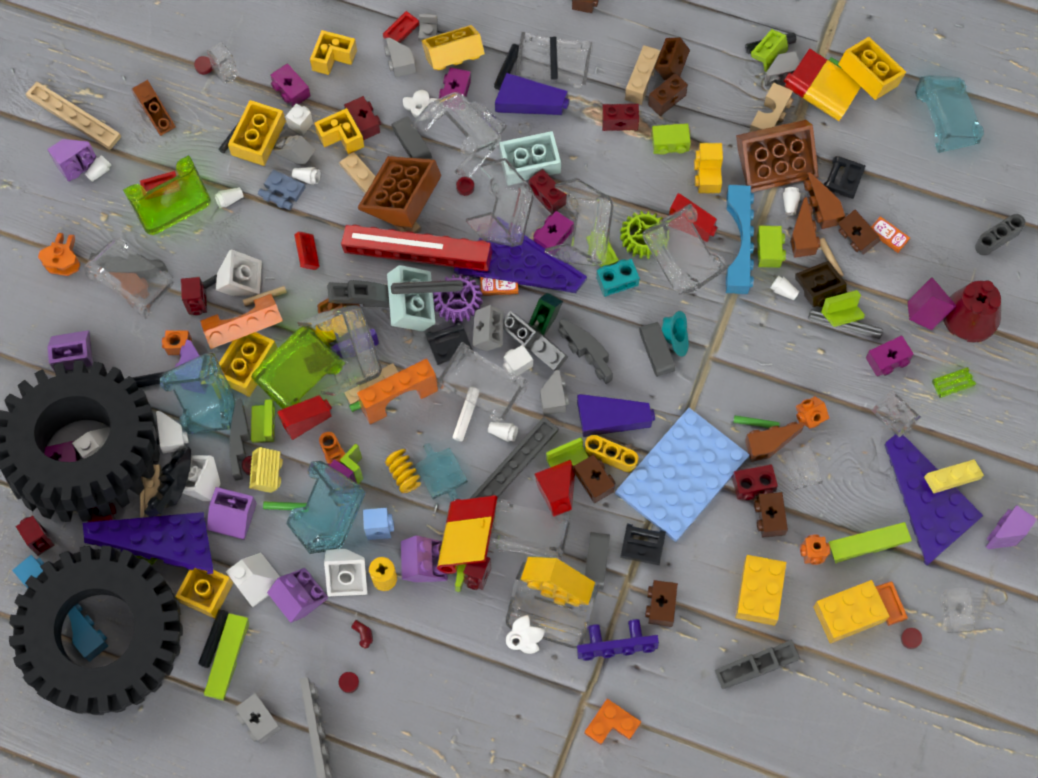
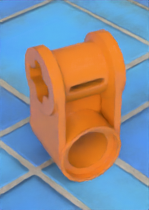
M324 432L321 434L319 442L327 464H331L334 459L341 463L340 459L345 455L343 448H341L334 433ZM327 440L334 441L331 446L324 445Z

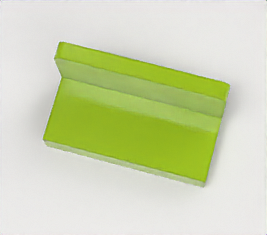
M771 29L751 52L752 58L763 62L765 72L768 71L779 54L788 51L786 35Z
M858 290L826 298L822 314L833 327L864 319L865 314L858 307L861 294Z
M272 399L265 400V405L252 406V443L275 442V405Z
M582 437L546 452V461L549 467L571 460L574 468L576 464L588 458L583 447Z
M354 444L340 459V462L354 472L357 484H359L363 480V476L357 463L362 459L359 446Z

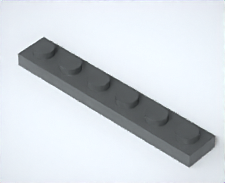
M543 417L469 499L493 495L499 497L554 437L559 428Z

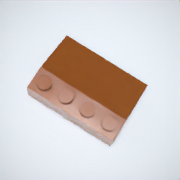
M802 120L736 135L738 154L746 186H751V192L804 181L809 172L816 178L819 177L813 125L809 121Z
M388 156L358 205V209L395 226L413 227L442 176L436 161L432 159Z

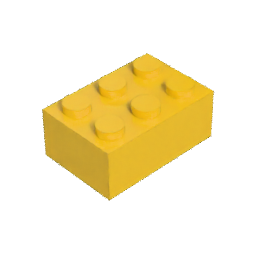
M472 25L421 40L426 60L434 70H443L451 64L459 65L468 59L475 60L485 54L480 33Z
M870 37L848 48L838 63L874 100L898 87L906 74V71Z
M249 100L228 143L231 155L265 166L286 123L283 110Z
M257 332L233 340L213 371L217 382L250 397L278 352L275 341Z
M746 555L735 618L776 625L779 617L787 562Z
M528 557L521 576V580L526 582L529 588L541 591L540 594L542 596L552 598L554 603L563 606L565 603L577 607L580 604L589 605L595 585L593 580L557 558Z
M872 580L818 600L813 606L830 644L882 624L890 617Z

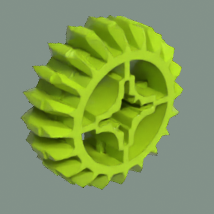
M641 210L640 214L637 215L634 212L632 217L628 216L627 220L622 223V228L620 229V240L623 241L622 246L627 247V253L633 251V257L639 254L640 259L643 258V255H646L647 259H649L651 254L654 257L657 256V252L662 254L663 248L667 247V242L670 239V230L667 228V222H663V217L657 218V213L650 215V211H648L647 214H644ZM637 227V232L631 236L630 232L633 228ZM656 234H659V239L653 243V238Z

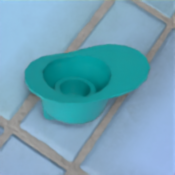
M677 311L673 316L663 318L662 332L665 340L672 344L675 353L683 357L687 354L689 348L687 318L684 312Z

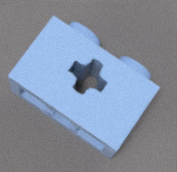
M387 508L363 510L364 531L367 540L391 538V532H394V520L392 519V514H388Z

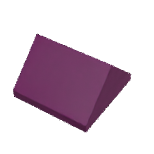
M931 277L908 301L909 320L933 330L956 307V304L934 278Z

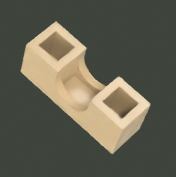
M643 45L626 87L625 100L642 105L648 91L650 78L654 76L656 71L654 67L660 50Z
M773 82L764 102V106L770 108L773 112L763 113L758 110L749 132L775 127L779 122L782 123L786 116V108L790 109L794 99L791 98L793 91Z

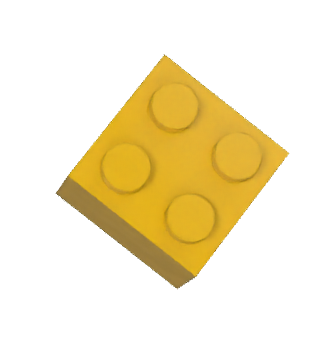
M194 568V570L188 571L175 598L179 603L215 619L233 582L230 577L213 570V574H207L205 570Z

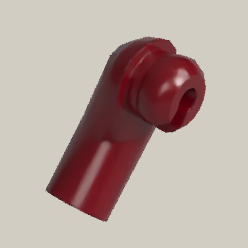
M355 620L351 628L360 633L361 641L359 645L365 649L369 648L373 642L372 630L360 621Z

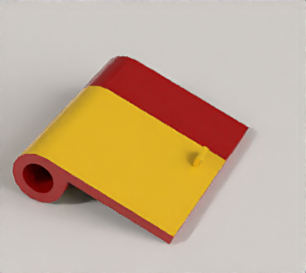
M810 48L793 74L789 72L783 81L786 83L784 87L792 90L793 93L838 122L861 88L843 69Z
M496 495L464 500L456 499L450 502L437 565L439 571L453 574L457 572L458 565L486 562L498 498Z

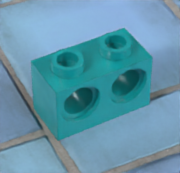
M623 259L611 266L604 265L596 272V279L604 297L639 286L640 277L632 259ZM622 272H629L630 275H623ZM610 277V278H612L613 280H612V281H606L604 278Z

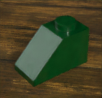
M549 293L544 294L539 298L529 324L545 336L556 319L563 301Z

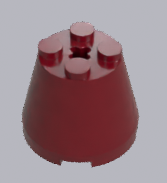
M989 280L974 281L950 296L956 307L943 321L952 335L955 334L967 340V342L975 343L987 340L996 332L1001 322V295L993 282Z

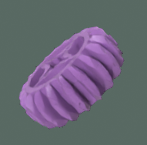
M453 274L452 279L446 276L445 281L461 280L463 282V289L456 292L433 293L435 311L439 312L440 318L445 316L446 321H449L450 318L453 323L456 320L463 323L464 318L469 321L470 315L474 316L475 311L481 309L480 305L483 304L481 299L483 294L480 291V286L476 285L475 280L470 281L469 276L463 279L462 274L459 275V278H456ZM469 293L473 297L470 304L467 303L466 299ZM445 294H448V303L444 304L442 299Z

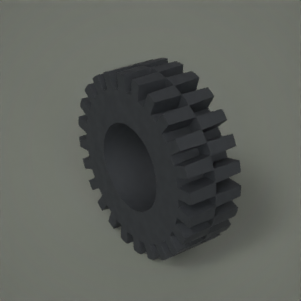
M74 361L73 373H68L63 363L55 364L56 376L48 379L43 369L34 373L38 385L33 387L26 380H23L17 385L22 398L9 393L4 400L8 411L0 410V470L18 500L22 499L29 510L34 511L38 508L41 515L48 519H51L56 511L63 522H71L73 511H77L82 522L92 520L91 508L98 507L103 517L112 514L108 502L113 499L122 508L130 503L126 491L130 489L139 495L145 489L141 476L151 479L155 473L152 462H159L160 458L157 446L160 445L157 424L143 389H138L136 381L132 377L128 376L124 379L121 370L116 367H112L107 374L104 364L100 362L93 363L90 373L84 361ZM80 420H93L110 427L109 436L104 445L96 453L85 459L75 462H61L51 459L44 454L45 447H47L53 435L70 423Z
M83 546L80 547V552L72 554L69 551H65L59 554L60 560L55 563L45 562L40 566L43 572L37 578L31 575L25 582L28 586L25 594L17 595L14 603L18 606L16 615L11 614L9 624L14 628L13 636H9L10 647L15 649L16 656L13 657L16 667L22 670L24 681L33 687L40 697L56 706L79 714L104 715V713L108 712L118 713L125 711V708L132 704L138 705L145 701L144 697L150 692L155 693L162 686L160 682L164 677L171 674L174 668L172 664L175 656H179L181 649L179 645L180 636H183L179 605L176 602L173 591L162 575L143 558L141 560L135 557L132 552L124 549L122 552L115 551L111 546H102L101 549ZM95 595L117 597L128 604L134 618V634L128 649L119 659L106 666L87 668L76 665L67 656L62 644V626L67 614L77 603Z

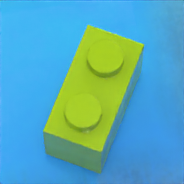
M688 123L652 126L653 154L665 155L674 152L680 154L689 152L691 141Z
M759 226L757 232L758 267L781 268L782 261L786 260V250L782 248V244H785V233H782V226Z

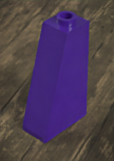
M506 73L495 100V112L562 115L563 110L568 108L570 99H568V91Z
M583 394L577 395V406L583 437L651 428L652 421L655 420L654 409H650V405L647 402Z

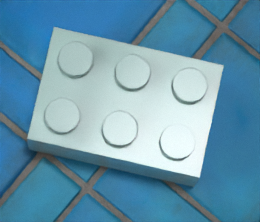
M553 131L499 142L500 157L507 184L529 180L542 169L548 175L561 173V160Z
M398 265L387 274L391 326L425 331L435 324L433 293L392 294L391 285L392 283L432 281L431 272Z

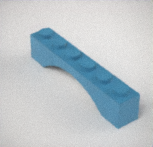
M728 185L726 210L731 214L738 226L741 247L738 256L727 269L726 293L748 294L750 287H753L754 277L750 276V270H753L754 260L750 259V254H753L754 243L750 242V237H753L754 226H750V223L754 218V209H751V204L754 202V193H751V186Z
M30 555L12 571L28 588L25 582L31 575L37 578L43 572L40 566L44 562L40 557L35 559ZM77 603L68 613L73 632L72 643L84 658L90 662L108 647V644L105 642L107 637L100 629L96 631L93 628L94 621L88 615L85 617L80 611L83 608Z

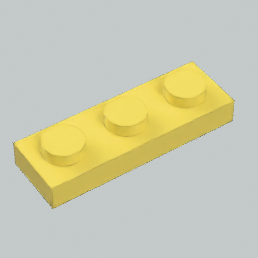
M975 459L927 473L924 478L932 492L937 493L980 480L984 474Z

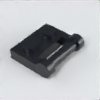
M835 156L827 182H824L823 185L831 192L854 199L866 165ZM841 166L846 167L839 185L834 184L839 168Z
M461 321L442 330L425 333L437 365L473 353ZM456 332H459L460 335L437 344L434 341L436 339L442 338L444 336Z
M627 523L620 558L660 565L666 531L660 530L658 532L633 527V524ZM631 534L658 539V543L633 539L630 537Z

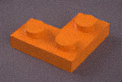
M607 698L584 734L602 745L613 728L630 740L641 724V721Z

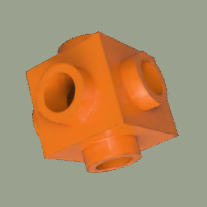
M816 396L806 399L801 404L795 406L798 413L796 414L799 423L804 422V425L809 429L817 427L820 423L830 419L825 402Z
M814 534L804 539L800 545V553L804 557V564L818 565L825 562L827 556L830 555V545L826 543L825 537H819V535Z

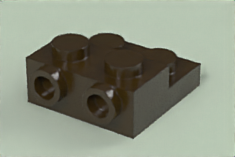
M829 260L795 274L796 281L804 290V296L812 307H823L826 298L847 293V283Z

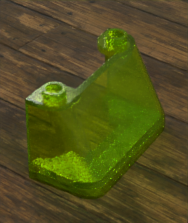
M189 155L177 162L176 170L179 174L178 176L148 192L139 184L123 189L134 214L147 234H158L209 206L211 202L209 193Z
M304 325L253 372L251 378L281 409L300 403V399L326 374H338L346 363L316 330L308 325Z

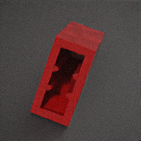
M678 193L670 207L668 225L706 242L709 241L711 236H715L718 229L716 226L717 218Z
M318 395L279 410L277 413L282 426L291 440H294L332 417L330 413L332 407L327 399L323 400Z
M571 460L534 474L538 489L553 517L572 510L575 473Z

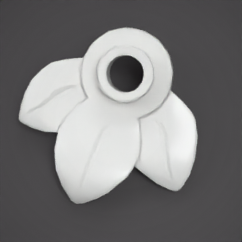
M418 90L414 93L413 97L403 98V106L405 109L410 110L416 119H423L430 110L438 106V99H429L427 91Z
M522 616L514 621L512 631L506 636V644L513 650L520 649L527 654L539 651L537 642L543 638L545 629L530 626L529 616ZM514 638H518L520 640L518 643L512 642Z

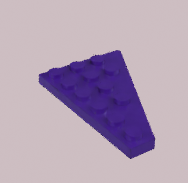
M498 217L479 238V240L491 243L493 253L489 270L480 271L454 268V273L457 275L462 274L463 276L475 278L484 277L577 293L587 280L586 275Z
M898 431L884 446L890 457L889 461L891 466H893L900 493L904 498L903 502L905 507H907L910 523L917 537L918 546L921 548L924 563L928 566L980 520L983 515L956 487L933 493L924 476L938 469Z
M204 512L82 523L84 543L99 545L100 547L111 546L121 549V552L124 549L132 552L135 556H142L146 559L153 557L164 560L166 564L182 566L190 570L197 568L207 571V574H213Z

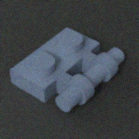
M273 169L264 183L268 190L259 189L258 195L267 202L272 201L282 209L291 210L293 203L289 202V200L297 202L306 187L305 184ZM275 193L281 194L283 196L278 197L275 195Z

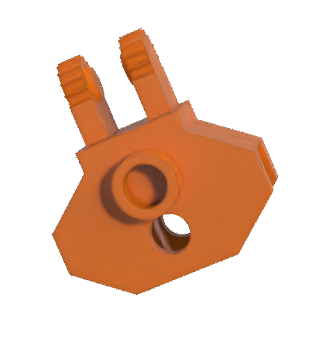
M58 233L55 242H52L51 246L40 250L38 258L49 273L69 276L79 271L80 262L73 251L75 235L70 234L66 244H63L64 234Z

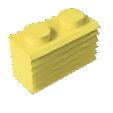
M259 447L252 452L250 489L272 493L280 487L281 477H279V470L283 464V460L280 458V451Z

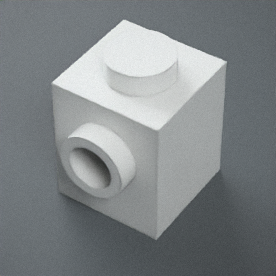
M295 104L285 116L288 128L301 136L313 124L311 111L305 106L301 107Z
M523 345L515 350H509L504 356L503 368L507 374L511 373L514 378L533 367V358Z

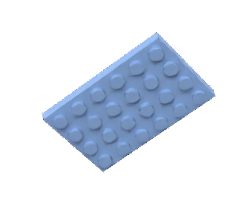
M688 408L618 487L615 494L657 528L666 531V535L677 542L732 478L734 471H738L749 458L750 454L692 409Z

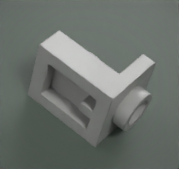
M420 14L419 42H422L421 40L437 35L438 19L435 14Z

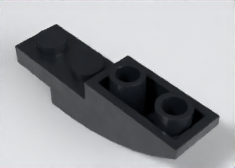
M189 447L174 451L170 462L162 468V473L158 478L162 484L157 488V494L148 501V507L144 511L148 517L161 514L165 508L176 505L180 499L190 471L191 449Z

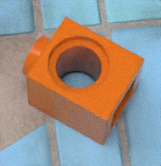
M166 330L165 337L162 338V348L165 349L168 355H180L181 347L185 346L186 340L192 342V337L188 330ZM175 341H180L179 344L172 345Z

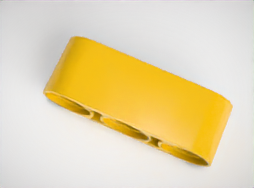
M590 435L585 440L584 449L589 457L594 454L596 459L600 458L603 463L628 473L633 472L638 465V455L631 449L597 435ZM596 444L598 445V448L591 449L589 448V445ZM608 451H613L616 453V455L614 457H610L606 453ZM630 458L634 463L627 464L624 460Z

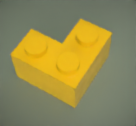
M321 30L310 57L312 71L329 75L335 61L352 65L357 52L356 40L351 37Z
M347 108L314 123L316 133L324 148L340 140L348 154L364 148L363 136Z
M700 143L699 150L695 151L694 170H697L695 187H698V193L721 192L722 143Z

